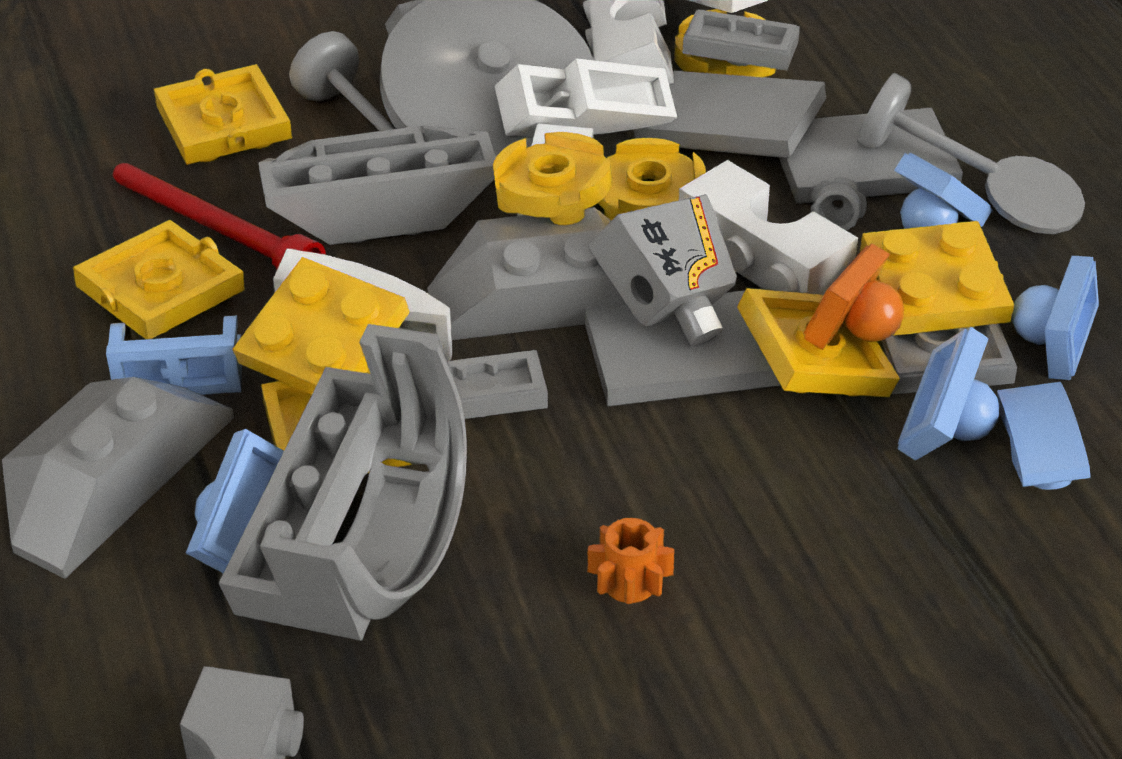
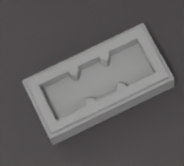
M698 9L683 37V54L725 60L730 64L738 66L755 65L787 71L798 44L800 26Z
M537 350L448 361L462 403L464 419L548 408V391Z

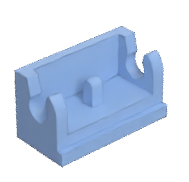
M237 315L224 316L223 334L130 341H124L125 323H112L110 325L109 342L106 348L111 380L137 377L181 386L200 395L241 392L242 365L238 363L232 350L241 338V334L237 335Z

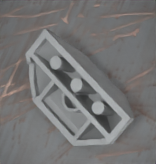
M415 126L311 140L285 151L276 159L268 158L258 164L266 207L329 245L347 242L360 243L368 239L404 234L416 235L425 231L445 229L494 180L493 163L496 155L488 132L472 131L468 134L454 128Z
M595 207L585 209L584 218L572 225H557L549 217H532L527 215L478 220L428 287L429 295L450 308L452 340L584 325L585 309L626 304L588 246L611 220Z
M137 377L89 383L2 459L13 553L66 579L234 418L233 409L187 388Z

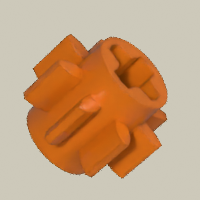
M638 518L620 519L609 527L602 525L600 527V544L588 546V572L597 574V592L600 595L608 593L615 600L627 604L644 601L651 595L658 597L662 595L663 577L672 576L674 571V549L663 547L664 529L661 527L654 528L647 521Z

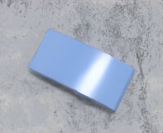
M1061 382L997 390L999 415L1010 437L1012 462L1023 487L1034 486L1039 489L1052 490L1066 487L1072 480L1090 478V466L1080 429Z

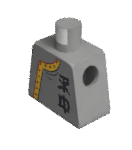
M707 194L618 214L588 244L592 254L639 323L650 326L677 318L690 346L703 344L723 331V326L712 305L736 284L737 276Z

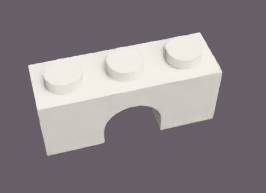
M586 0L583 2L586 17L591 25V28L585 30L590 50L594 55V61L664 68L668 83H674L671 53L658 28L667 24L664 0Z
M729 160L679 188V200L707 194L735 272L764 290L824 295L832 283L856 258L858 237L814 211L792 223L779 224L768 222L770 185Z

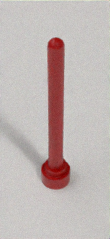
M120 163L113 170V177L120 185L271 258L276 270L282 261L286 249L326 255L325 248L321 243L302 234L287 235L281 238L128 163Z

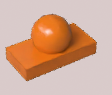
M873 243L870 246L866 245L825 292L804 331V339L823 350L844 324L856 338L867 342L881 341L893 336L901 326L904 305L900 294L892 286L876 280L890 254Z

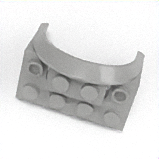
M368 324L359 342L371 374L325 367L219 581V585L234 615L362 641L371 619H383L391 615L430 580L443 560L454 534L462 504L467 463L466 427L462 403L438 334ZM391 458L406 461L410 464H426L429 471L422 472L393 467L381 462ZM369 472L364 495L353 524L343 542L333 544L361 481Z

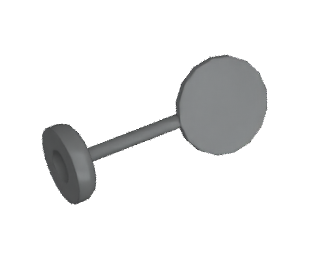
M335 31L321 33L310 39L297 52L291 63L289 77L291 86L303 98L320 102L329 100L342 93L379 131L396 129L351 84L357 73L359 55L356 46L343 33Z
M893 73L886 81L861 126L857 137L858 143L867 148H878L886 141L894 127L897 126L988 174L985 182L988 200L1000 215L1014 225L1034 233L1057 234L1069 231L1080 221L1085 201L1081 189L1070 175L1054 164L1035 157L1013 156L1001 159L997 163L903 114L911 94L910 82L897 73Z

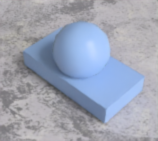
M904 153L894 170L918 188L913 190L904 199L900 211L902 224L905 229L957 223L958 214L970 221H978L980 227H983L993 211L990 209L991 205L952 175L912 153H909V155Z
M1071 256L1059 290L1048 285L1032 286L1020 294L1014 302L1011 320L1016 332L1029 342L1037 345L1046 344L1048 376L1050 379L1071 380V377L1075 375L1099 306L1096 261H1093V257Z
M969 327L933 349L900 435L898 450L916 461L953 438L961 441L981 439L989 434L998 422V398L986 383L974 379L989 338L973 327Z
M247 429L233 434L215 481L207 485L196 500L194 515L198 524L186 554L224 573L284 452L282 449Z

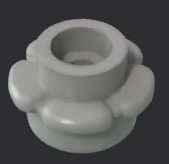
M837 177L832 182L824 180L815 186L811 194V199L814 201L810 209L811 212H816L844 230L854 227L858 218L863 217L866 212L867 201L865 195L859 193L858 185L848 178ZM840 199L844 205L837 208L833 205V201Z

